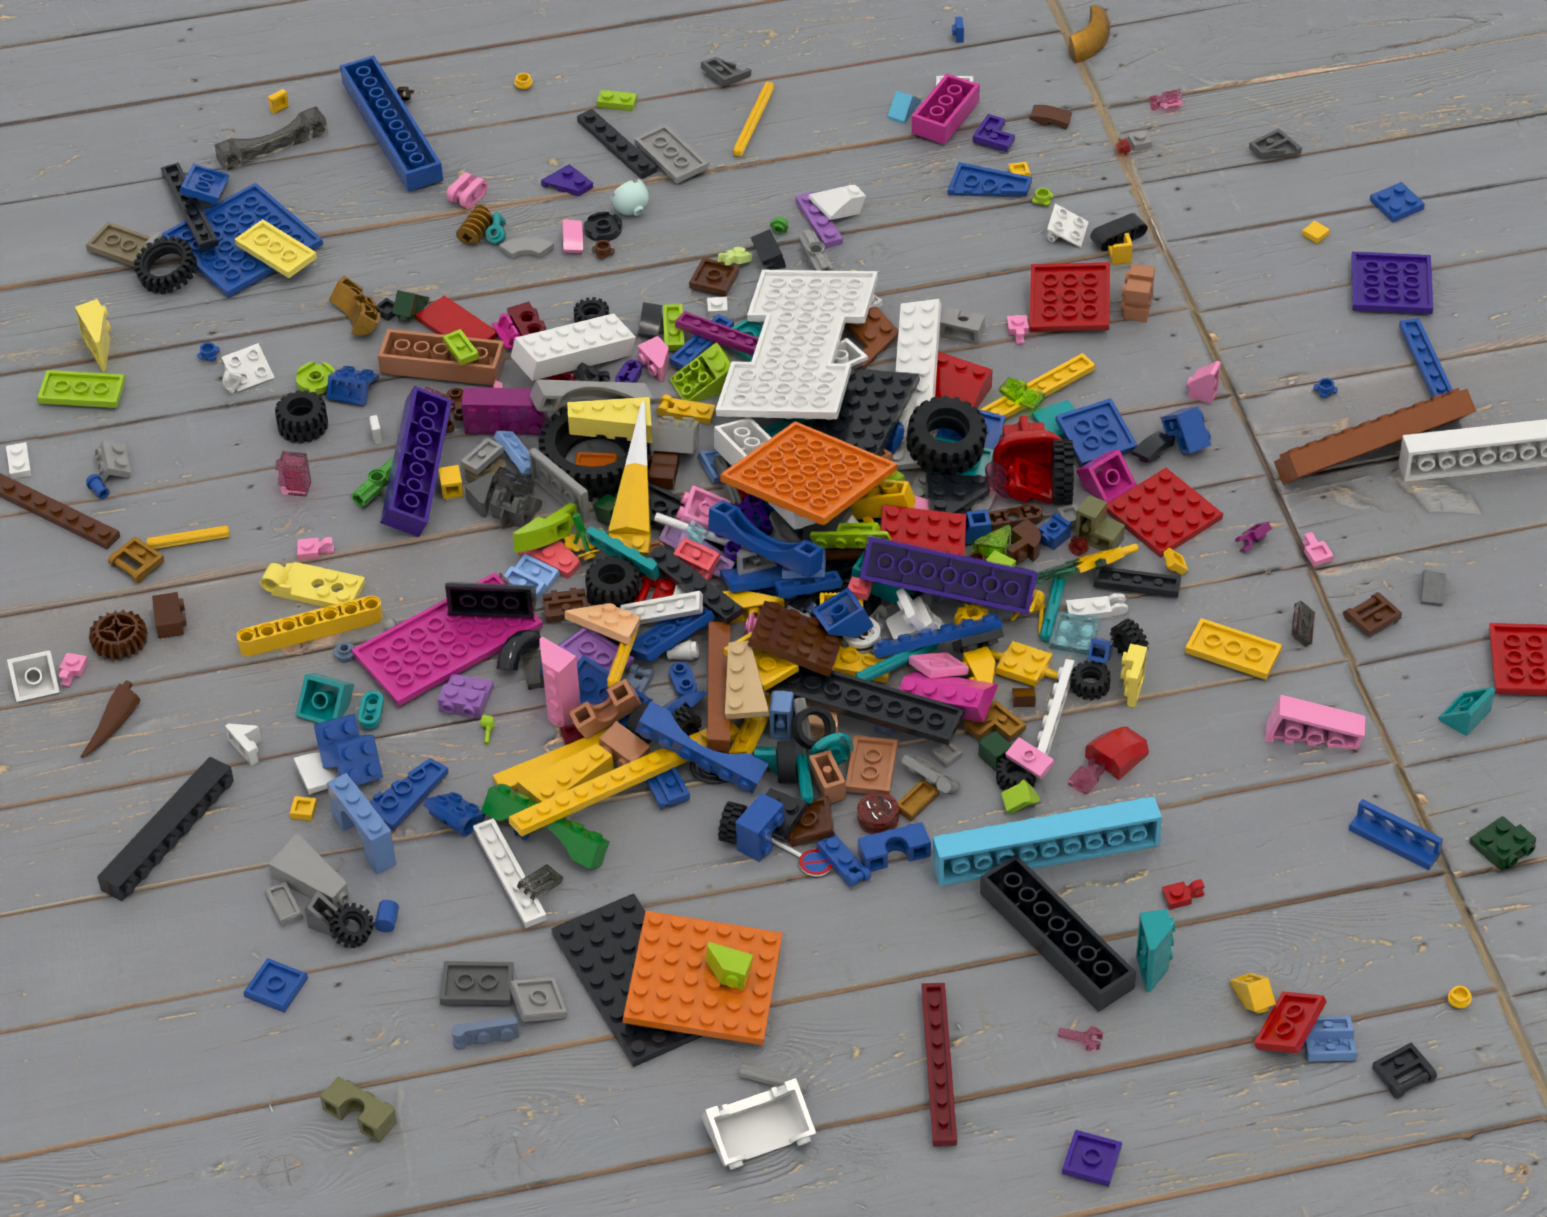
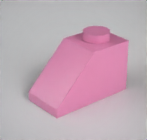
M1216 361L1196 370L1193 377H1189L1186 386L1189 389V398L1208 404L1212 403L1218 393L1221 362Z

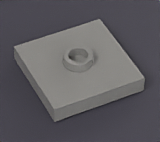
M554 977L514 980L510 982L509 988L522 1022L564 1019L567 1017L568 1012Z

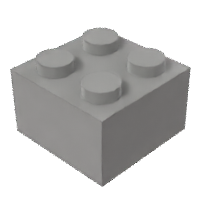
M662 416L653 426L652 451L693 454L699 445L700 421H694V418L690 417L675 420L673 416Z

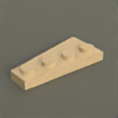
M749 641L728 642L726 719L770 716L753 649L748 646Z

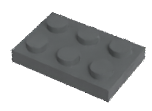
M444 961L440 1005H511L512 993L509 984L513 981L514 962Z

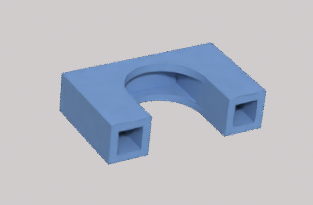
M345 773L327 782L333 818L343 831L356 826L362 839L365 859L374 872L379 874L397 865L391 830L349 775Z

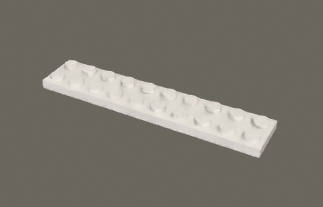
M940 299L902 303L900 306L896 372L919 374L920 381L899 420L904 425V436L899 448L892 455V462L897 463V470L921 468L917 465V460L914 461L907 450L906 436L909 419L913 414V410L920 406L923 401H930L932 397H935L941 316Z

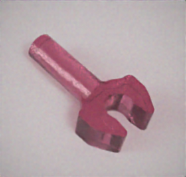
M1090 1026L1086 1032L1060 1027L1058 1037L1082 1041L1086 1051H1096L1100 1049L1101 1042L1091 1039L1102 1040L1103 1032L1093 1026Z

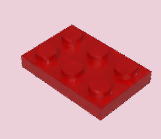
M1282 991L1254 1041L1256 1048L1298 1054L1327 1003L1324 995Z

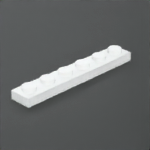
M1066 659L1064 667L1059 668L1057 676L1059 682L1054 683L1052 691L1054 698L1049 699L1047 711L1049 714L1044 715L1042 722L1044 730L1039 731L1037 744L1039 746L1037 749L1046 755H1049L1071 685L1074 660Z
M494 818L474 825L473 832L525 928L546 921L547 917L544 909Z

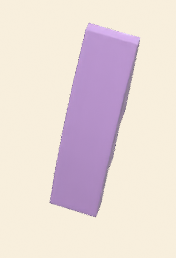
M665 525L659 540L674 547L675 551L683 538L686 537L720 554L713 572L714 575L720 577V570L732 569L736 563L734 560L727 558L722 551L694 534Z

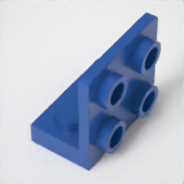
M343 366V368L328 375L326 399L366 405L369 384L379 379L380 374H376L370 369L359 371L355 370L353 366Z

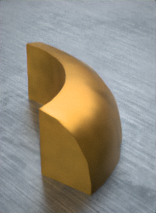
M1091 5L1089 25L1069 36V54L1075 63L1095 56V52L1103 49L1108 42L1110 23L1108 15L1102 7Z
M343 275L337 282L328 301L340 308L349 317L353 326L352 334L357 336L367 335L376 328L380 321V313L376 310L377 304L372 297L365 296L362 293L363 288Z

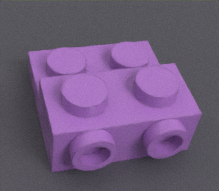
M452 674L448 684H444L438 697L439 711L481 719L494 687L493 681Z

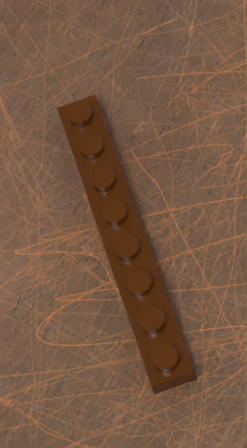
M0 473L1 498L105 549H108L120 538L118 530Z

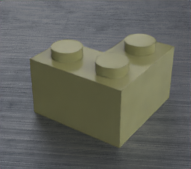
M1088 495L1076 512L1075 540L1101 551L1118 548L1124 540L1125 525L1106 517L1107 502Z

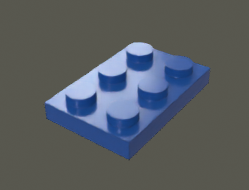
M193 163L181 185L180 193L188 198L203 200L207 204H217L230 175Z

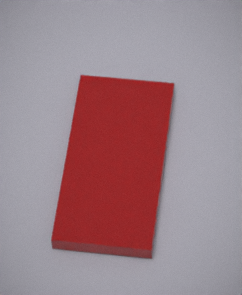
M445 295L415 315L418 322L436 334L447 335L461 329L465 336L470 338L494 340L498 337L494 328Z

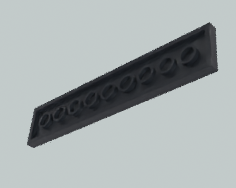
M800 665L798 672L765 691L771 694L773 691L793 692L794 699L805 698L808 705L820 706L832 712L948 746L965 715V708L833 670L830 677Z

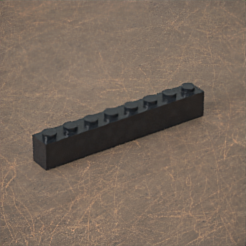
M209 757L97 876L101 891L120 901H123L128 895L132 894L135 887L163 860V857L169 850L176 846L181 837L187 834L194 823L204 816L206 810L217 802L219 796L231 787L234 781L231 766Z

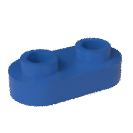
M684 662L672 664L669 668V677L676 695L679 697L697 691V683L690 666Z

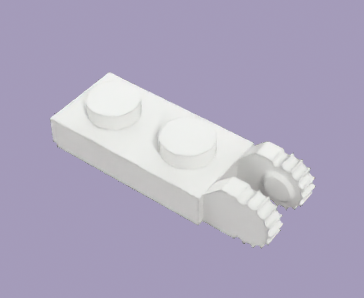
M1115 593L1109 597L1066 600L1069 621L1110 618L1128 612V606L1124 604L1126 600L1125 595Z

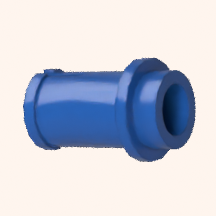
M92 474L86 479L87 487L92 489L99 499H105L109 495V489L102 483V478L99 475Z

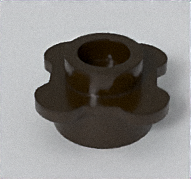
M401 86L398 87L397 93L402 101H408L411 99V94L414 93V90Z

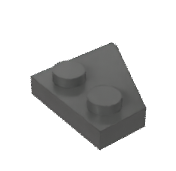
M717 57L701 62V69L723 86L750 77L752 71L749 68L745 70L737 69V64Z

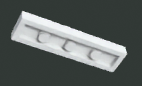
M700 591L624 604L620 605V608L640 616L641 625L702 614L703 594Z

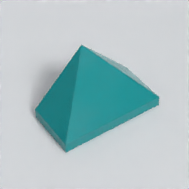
M756 746L754 755L767 762V767L777 774V746Z

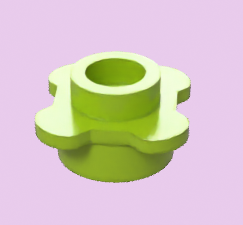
M1039 188L1035 191V197L1032 198V202L1048 206L1051 204L1050 199L1053 198V193L1047 188Z

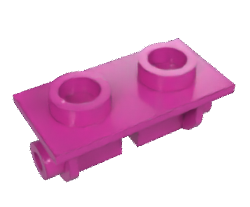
M503 313L500 315L499 321L492 322V325L500 340L504 341L505 349H513L515 338L521 335L515 326H512L513 322L510 315Z

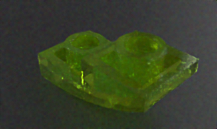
M1008 377L999 388V392L1009 400L1033 411L1045 400L1044 392L1027 388L1026 381Z

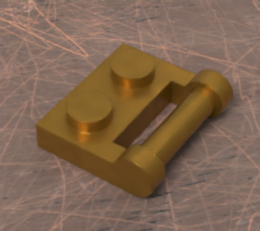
M133 537L108 558L109 564L125 571L137 583L143 582L147 574L164 562L162 554L137 537ZM126 557L140 568L136 570L122 559Z

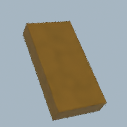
M922 779L894 805V810L908 820L913 821L940 795V791Z

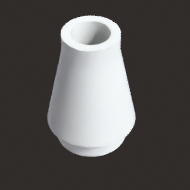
M688 640L677 644L673 649L667 651L668 660L694 661L695 658H699L697 641Z

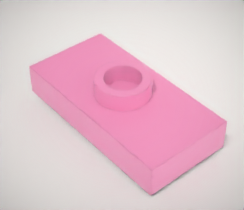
M1020 737L1005 753L1008 759L1040 779L1055 764L1054 759Z

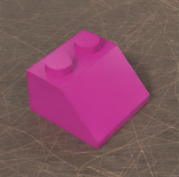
M1119 449L1105 452L1076 470L1085 490L1095 498L1107 503L1137 486Z

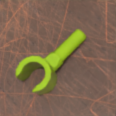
M484 714L481 718L480 726L486 728L484 744L489 745L491 730L494 729L495 722L493 716Z

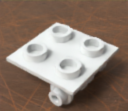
M1055 204L1047 227L1048 241L1054 242L1061 237L1081 248L1088 221Z
M259 343L221 357L225 364L223 366L225 371L228 370L243 377L236 389L237 392L275 378Z

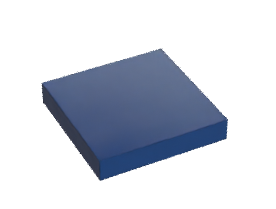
M267 958L243 992L244 997L285 1013L307 981L308 974Z

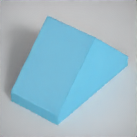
M896 91L888 113V119L905 124L921 103V99Z

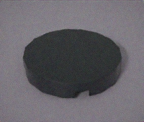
M596 212L591 214L588 220L584 222L585 234L594 241H611L621 234L623 230L622 220L618 215H611L610 212Z

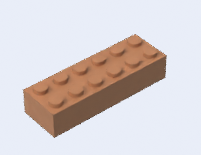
M387 329L378 354L380 373L493 386L495 380L499 381L506 360L504 341L467 337L478 351L479 359L461 366L444 344V335Z

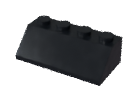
M445 583L449 615L534 618L537 601L535 585Z

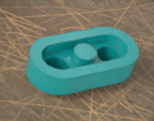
M368 691L362 696L358 721L359 725L364 729H374L380 724L384 708V699L380 692Z

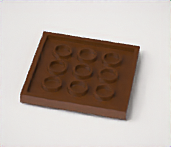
M765 600L748 646L830 677L843 636L829 635L815 617H807L800 614L797 610H789L781 607L776 602Z

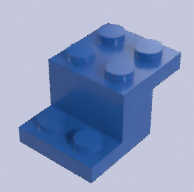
M355 714L314 724L323 768L337 767L339 776L347 773L356 786L383 778L374 734L359 735Z

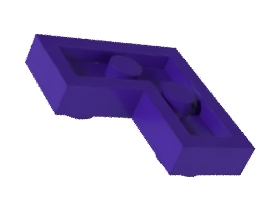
M987 114L974 133L973 142L1007 152L1015 141V135L1001 131L1005 125L1004 118Z

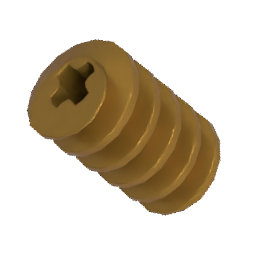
M483 205L475 206L474 210L471 211L470 215H468L467 219L457 230L456 237L463 243L477 245L483 235L486 234L487 228L493 224V217L489 209Z

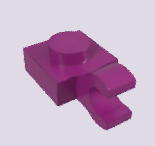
M1269 522L1257 523L1243 532L1241 536L1236 537V542L1244 541V547L1240 551L1250 550L1253 540L1257 542L1264 539L1266 533L1272 530Z

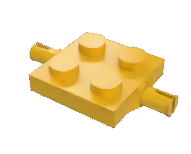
M1012 641L1008 649L1003 653L993 649L990 650L994 659L1000 661L996 667L995 674L1034 687L1045 676L1057 680L1058 671L1048 668L1052 661L1053 654L1015 641Z

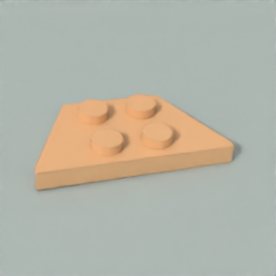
M610 603L565 611L566 620L627 645L630 644L631 636L635 635L636 629L640 626V616Z

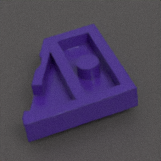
M570 164L541 180V186L547 188L548 185L557 187L559 192H567L578 197L593 189V182Z

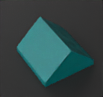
M1488 687L1462 692L1438 717L1439 720L1467 736L1491 711L1495 689Z

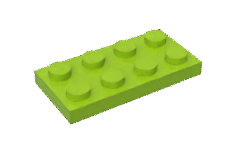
M46 370L37 396L38 404L117 408L126 381L125 374Z

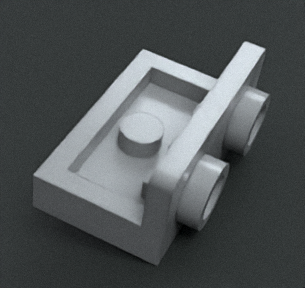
M102 440L99 448H96L94 452V459L97 462V473L102 478V482L105 483L109 475L129 478L131 469L126 446Z

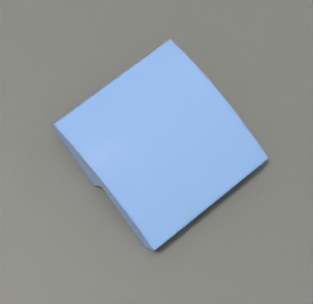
M524 554L515 567L510 566L504 576L512 584L535 585L536 597L538 599L557 580L560 572L558 569Z

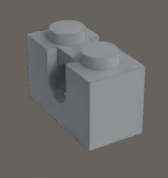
M947 307L940 322V337L978 345L985 331V315L974 312L969 315L963 313L960 309ZM958 329L964 330V331H968V332H966V333H960V332H958Z

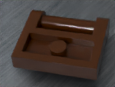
M1376 592L1367 601L1353 609L1348 608L1343 611V616L1346 621L1352 622L1366 636L1370 637L1401 619L1402 612L1381 593ZM1376 606V607H1374L1373 609L1367 611L1366 613H1364V614H1362V615H1359V614L1363 613L1364 611L1370 609L1371 607Z

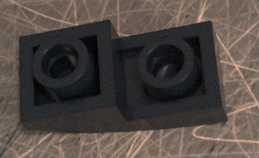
M643 302L639 337L654 338L658 336L662 305Z
M1158 431L1144 439L1132 451V455L1138 457L1142 462L1149 463L1160 458L1162 450L1174 446L1175 438Z

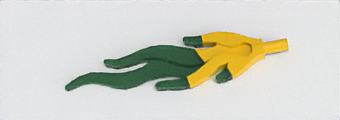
M1135 543L1122 548L1118 547L1066 561L1065 564L1041 570L1037 574L1035 584L1053 577H1057V580L1088 571L1094 567L1098 568L1125 557V555L1139 551L1138 545Z

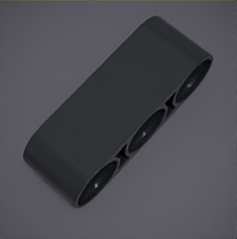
M1130 213L1098 226L1091 232L1090 239L1102 251L1106 252L1108 251V246L1123 244L1125 233H1129L1131 241L1142 237L1147 232L1148 226L1136 213Z

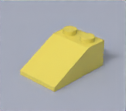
M98 299L76 306L75 310L81 336L103 372L107 367L111 340L109 332L112 330L109 321L106 320V317H108L106 307L104 305L101 306Z

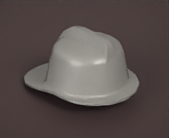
M777 511L770 513V521L774 527L770 533L771 538L789 543L802 541Z

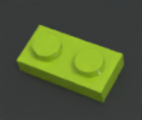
M600 90L597 107L634 111L637 93Z
M461 329L443 336L444 344L461 366L479 359L478 351Z

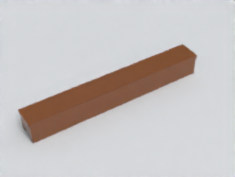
M709 622L707 637L706 748L713 751H724L725 754H729L730 719H726L725 716L728 657L724 654V648L730 642V623L727 625L724 622Z

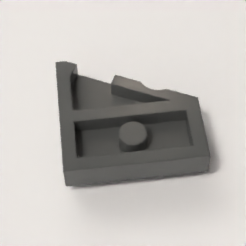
M1279 128L1249 143V149L1260 158L1298 155L1302 153V147Z

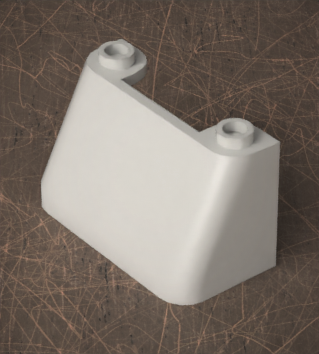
M796 1078L784 1082L785 1085L773 1087L769 1091L729 1105L724 1104L720 1109L715 1106L703 1112L701 1115L703 1123L724 1167L729 1166L730 1170L743 1166V1161L794 1143L801 1146L811 1142L810 1137L814 1136L816 1131Z

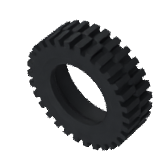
M562 408L559 410L560 416L554 413L551 416L552 421L547 420L545 427L541 429L538 443L539 451L588 491L589 502H593V497H598L600 500L606 494L616 497L615 494L619 491L631 441H627L625 437L608 439L604 435H597L596 437L572 435L569 433L568 411ZM591 439L612 441L625 452V455L619 460L597 467L580 466L566 460V456L571 448ZM646 443V444H647V469H650V467H649V456L651 455L650 443Z

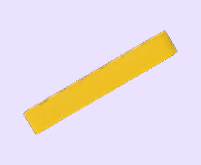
M366 596L243 628L237 633L239 651L243 656H254L376 624L383 618L381 600L377 596Z

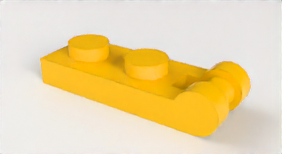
M664 394L661 396L656 413L661 417L673 416L674 419L682 420L684 417L694 418V421L711 425L716 412V405L675 399L670 395Z

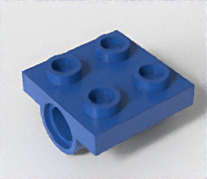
M456 792L426 798L424 807L429 810L431 816L463 836H468L473 831V826L483 822L486 814L481 812L478 805L467 802Z

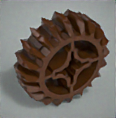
M124 609L121 612L115 610L114 613L106 612V616H99L98 621H93V626L90 627L89 640L92 649L96 651L98 656L104 657L105 660L110 657L112 661L116 658L122 661L123 657L131 658V654L138 655V651L142 650L144 644L147 643L148 631L145 622L139 614L134 615L132 611L126 613Z

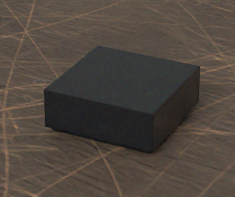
M385 298L377 305L376 310L383 319L389 321L397 315L392 313L394 301Z

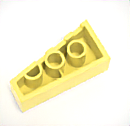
M650 397L567 402L569 433L590 437L604 435L608 439L625 437L627 441H632L641 402L644 401L646 411V443H653Z

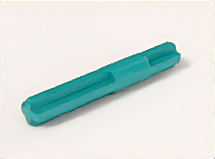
M1055 575L1053 577L1040 631V639L1043 642H1049L1052 639L1065 585V577L1063 575Z

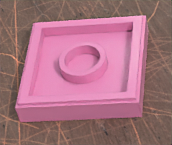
M948 652L909 656V664L929 678L968 674L969 667Z

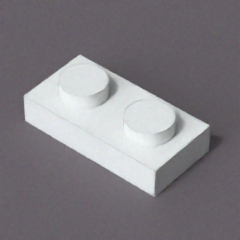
M27 443L6 446L11 479L32 476Z

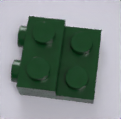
M1502 816L1470 837L1469 843L1500 871H1503L1509 866H1514L1520 858L1525 855L1529 856L1535 850L1536 837L1521 824L1514 826Z

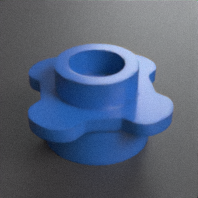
M211 342L203 343L200 346V353L197 354V357L214 361L217 358L216 354L220 352V348Z
M1322 378L1318 381V384L1313 386V389L1318 391L1323 398L1338 392V388L1334 386V381L1329 378Z

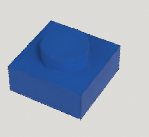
M955 17V24L952 25V36H956V43H964L962 17Z

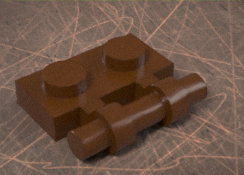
M575 587L561 592L552 590L551 593L542 594L546 622L566 620L565 611L588 607L585 588L576 589Z

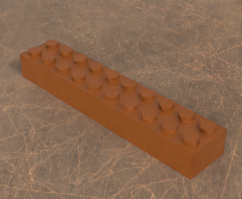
M1456 388L1443 395L1439 394L1429 400L1420 401L1407 408H1401L1391 414L1382 415L1372 421L1369 420L1358 426L1344 429L1339 433L1330 434L1318 441L1314 440L1306 443L1304 446L1292 448L1280 454V459L1274 461V464L1284 485L1400 442L1403 435L1424 433L1460 420L1476 412L1468 389L1460 391L1459 388Z

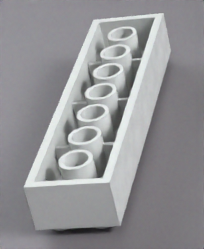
M745 418L714 427V448L731 466L771 439L752 418ZM768 502L793 529H800L816 523Z
M1547 419L1403 435L1398 465L1404 482L1547 466Z

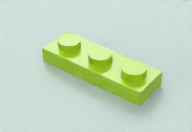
M682 304L663 305L664 343L669 347V351H678L684 345V331L675 328V321L683 313Z

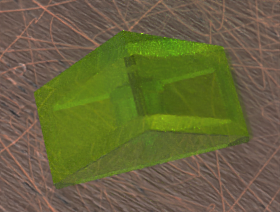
M1008 524L974 540L973 552H981L987 558L994 550L1007 555V548L1010 545L1011 526Z

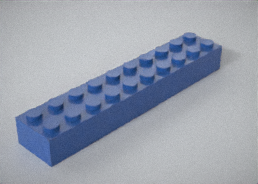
M373 55L340 65L342 84L407 191L443 181L440 160L376 57Z

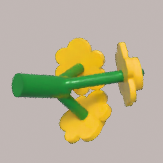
M576 513L572 517L577 533L571 534L569 537L566 536L564 538V546L575 552L585 550L586 553L580 554L577 557L579 559L584 558V561H592L600 550H593L596 547L591 545L588 539H586L587 529L584 527L580 513Z

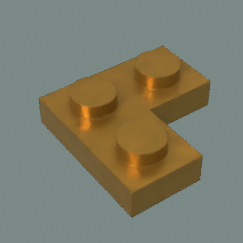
M995 700L991 703L984 722L967 720L964 722L963 728L978 741L994 729L1007 740L1012 741L1026 730V724Z

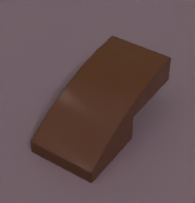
M1034 105L1029 119L1045 127L1050 122L1066 130L1072 112L1049 105Z

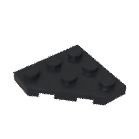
M926 474L925 481L929 510L958 513L961 510L966 511L975 505L978 499H984L989 496L988 476Z

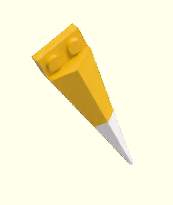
M644 401L641 402L608 530V536L621 540L630 549L635 548L642 556L650 553L651 545L646 411Z

